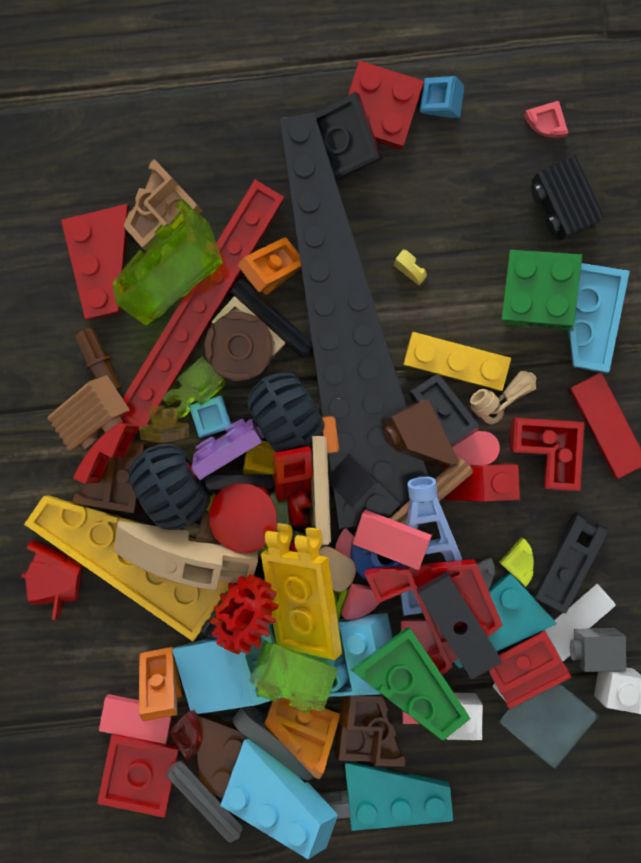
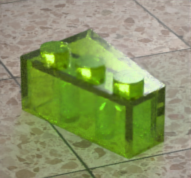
M181 199L176 205L180 212L166 228L161 224L154 233L159 237L145 253L139 250L112 282L116 304L146 326L155 318L162 316L167 308L181 297L186 296L195 285L206 276L213 274L223 263L210 223L184 199Z

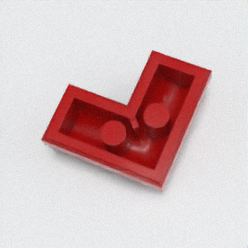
M513 418L509 432L510 451L546 454L543 488L580 491L585 422Z

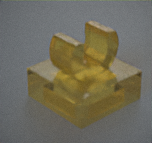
M164 406L150 408L149 414L152 423L140 426L141 440L165 443L189 437V424L176 422L177 410L175 407L164 409Z

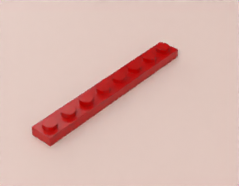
M254 180L124 395L123 400L130 411L121 417L123 421L139 426L138 430L142 432L147 430L232 286L241 274L242 270L238 267V264L245 256L255 251L284 203L285 199L282 195Z

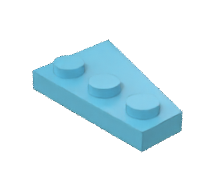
M582 263L574 331H568L574 368L609 373L630 271Z

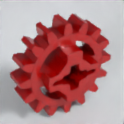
M249 574L247 578L239 576L237 585L232 582L228 584L229 591L227 594L221 592L219 596L222 602L220 605L214 606L213 609L216 611V617L211 620V624L217 626L212 632V636L218 639L216 643L218 646L237 655L240 652L249 654L251 645L257 648L261 646L260 637L262 635L269 637L270 632L267 627L269 624L276 623V618L272 617V612L279 608V604L272 601L276 597L277 592L270 589L272 585L269 582L252 574Z

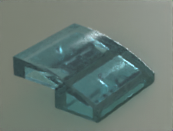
M559 683L509 709L499 722L553 768H556L599 715Z

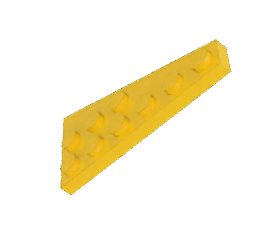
M49 495L43 496L24 525L191 641L195 640L205 621L211 617L210 614L214 610V606L221 600L219 596L221 592L229 591L228 584L230 582L218 581L215 591L178 583L146 571L114 552L118 521L144 523ZM189 537L188 541L196 542V538Z

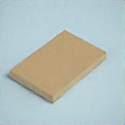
M312 436L313 478H310L311 495H309V500L312 502L310 506V528L320 529L322 532L321 545H329L331 543L327 438L325 436Z

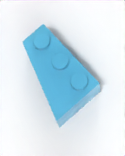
M250 739L244 740L220 806L306 859H310L326 849L338 814L308 782L304 783L298 775Z

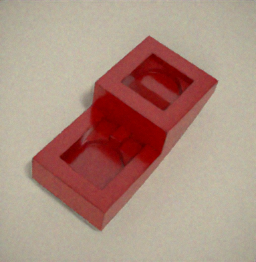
M120 422L108 430L86 454L73 478L84 484L100 483L110 459L126 457L139 426Z
M310 446L274 453L273 484L277 501L287 500L290 494H297L301 490L311 495L310 478H313Z

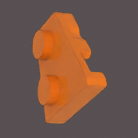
M288 693V696L272 700L264 725L315 778H321L325 770L340 714Z

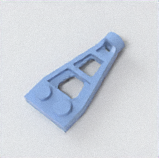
M432 477L411 479L408 482L410 502L406 525L418 529V525L421 523L436 521L440 539L430 540L425 554L441 552L446 562L461 561L462 557L437 498L436 480ZM413 590L400 594L404 616L423 613Z

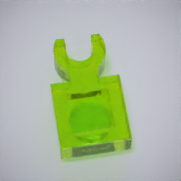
M201 357L177 378L182 387L168 391L164 395L163 401L170 406L174 401L181 400L180 406L174 412L179 418H182L188 414L191 403L194 400L202 406L227 383Z

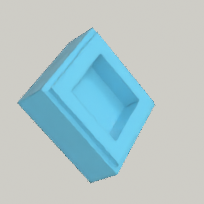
M222 395L189 405L199 438L225 431L231 425Z

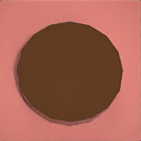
M245 312L228 313L222 316L209 328L204 342L205 354L209 364L219 375L233 381L251 380L262 374L271 363L274 353L273 336L268 326L257 316Z

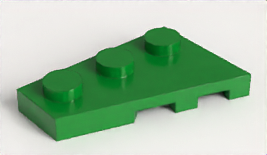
M405 628L350 669L442 741L471 719L411 628Z

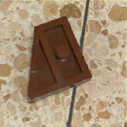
M132 443L125 458H111L100 483L85 484L81 492L75 494L72 503L138 513L140 502L131 487L129 470L135 459L148 449V445Z
M204 713L195 714L193 725L199 778L213 795L223 798L242 744L245 739L249 738L242 734L234 724Z

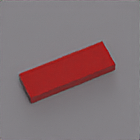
M597 373L568 388L613 477L619 479L640 468L641 448L602 373Z

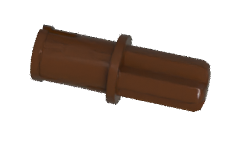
M87 328L78 332L76 340L87 361L85 368L91 370L94 379L107 375L116 390L121 389L122 385L119 383L109 362L112 358L110 355L105 354L95 330Z

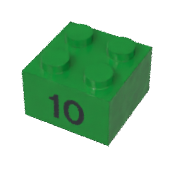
M510 250L502 312L503 324L507 326L574 331L583 254Z

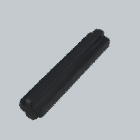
M243 279L238 280L232 286L231 294L263 321L300 357H305L313 348L312 341Z

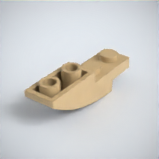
M118 521L114 552L134 565L160 577L216 591L218 581L237 583L239 576L247 578L249 574L254 575L258 562V550L251 553L234 552L223 545L188 541L189 531L166 530L158 526Z

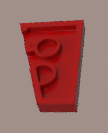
M128 204L61 220L84 317L88 321L121 313L125 273L123 271L124 255L127 249V230L123 225L130 212Z

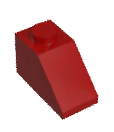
M518 464L469 465L473 470L472 474L444 497L445 501L520 500ZM443 466V472H444L449 466Z

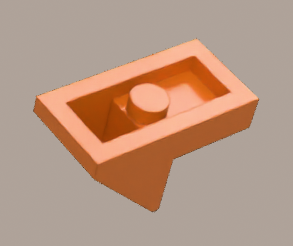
M284 237L245 256L238 264V267L258 292L262 291L263 294L268 295L301 269V262L297 250Z
M173 647L140 653L139 716L142 721L177 715V698L182 697V688L172 651Z

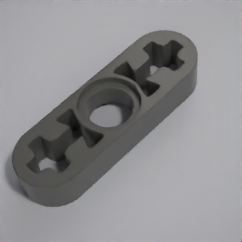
M254 706L240 708L232 720L235 727L242 734L302 779L309 781L314 777L264 725L267 717Z

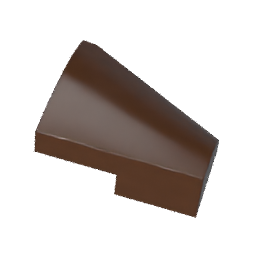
M382 695L341 696L335 757L339 761L372 762L375 766L405 767V758L400 753L395 736L397 735L387 717L388 709Z

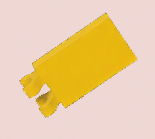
M278 523L276 527L277 532H265V542L268 549L261 553L265 581L272 585L270 589L277 592L276 597L272 601L279 604V608L272 612V617L276 618V623H273L276 647L336 660L342 654L329 557L319 556L322 532L320 529L306 528L307 536L297 535L295 537V547L298 552L289 551L293 535L291 526Z

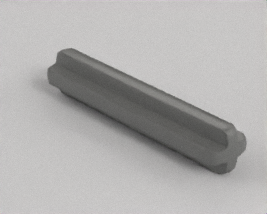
M182 761L172 764L166 773L167 778L227 842L231 843L235 839L238 840L243 830L242 825L228 810L220 806L221 803Z

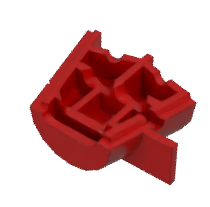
M32 540L28 543L27 549L36 554L28 571L21 576V578H26L28 602L31 605L54 603L52 619L56 620L61 616L63 602L79 600V586L83 565L65 552Z

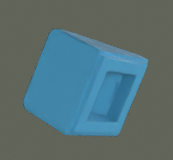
M456 76L424 78L420 113L460 118L464 84Z

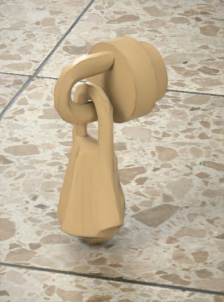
M520 371L499 397L492 391L480 389L470 399L471 409L486 423L495 424L502 419L504 415L503 409L516 399L536 390L537 378L532 372ZM505 398L507 401L500 405L499 402ZM497 414L495 418H492L489 415Z

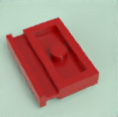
M546 631L499 654L502 663L488 670L509 709L571 678V674Z

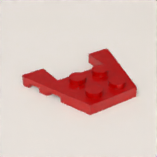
M475 559L421 564L419 570L407 565L365 570V576L378 603L413 590L438 646L426 652L442 675L452 668V663L458 657L422 602L416 589L448 571L488 637L503 626ZM457 622L454 626H460L464 622Z

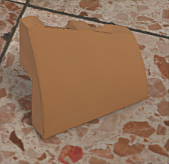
M154 159L148 167L152 174L146 188H139L135 197V207L129 212L123 226L139 245L155 258L203 210Z

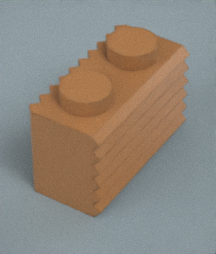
M106 375L85 384L48 416V420L52 422V426L56 428L55 432L59 433V437L63 439V443L67 445L68 450L71 451L80 446L87 450L101 438L100 434L103 431L106 433L118 423H124L121 417L129 412L130 409Z

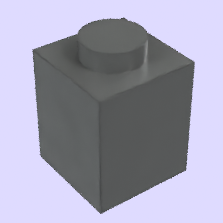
M615 628L574 629V639L570 640L569 646L570 656L583 671H627L626 636Z

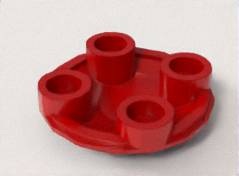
M235 483L223 488L213 498L209 509V525L214 537L225 548L239 553H251L266 545L265 532H276L277 511L272 499L269 497L268 491L264 487L254 486L249 483Z

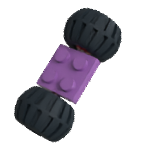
M285 372L263 378L254 386L247 399L249 410L258 426H256L253 419L247 422L240 419L232 423L225 429L227 434L217 440L214 437H210L197 445V452L193 455V462L175 444H159L150 447L135 459L129 470L130 484L141 506L157 526L166 530H175L195 523L204 514L210 503V495L205 491L202 478L262 442L261 438L265 437L276 453L308 446L312 450V436H323L325 423L308 391L304 389L296 375Z

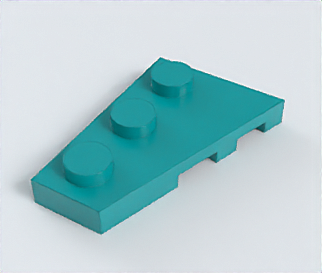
M507 572L489 589L490 596L503 624L502 627L488 637L496 651L557 624L511 573ZM459 659L454 661L458 668L463 667Z
M345 761L351 831L453 821L451 791L448 782L411 773L405 775L392 772L381 766L374 765V767L357 764L356 761Z

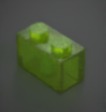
M265 640L249 681L258 688L256 692L258 695L273 701H277L278 696L291 700L289 704L291 707L309 713L311 707L323 711L338 669L326 662Z

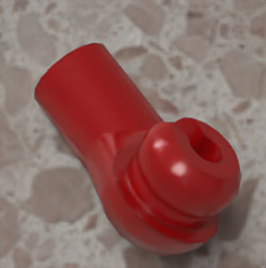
M304 490L299 491L297 494L292 493L287 498L289 522L299 529H305L310 524V517L303 509L309 508L312 502L308 498V493Z

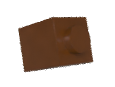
M429 399L416 402L381 420L385 427L383 428L384 437L391 447H395L397 452L440 467L454 465L459 462Z

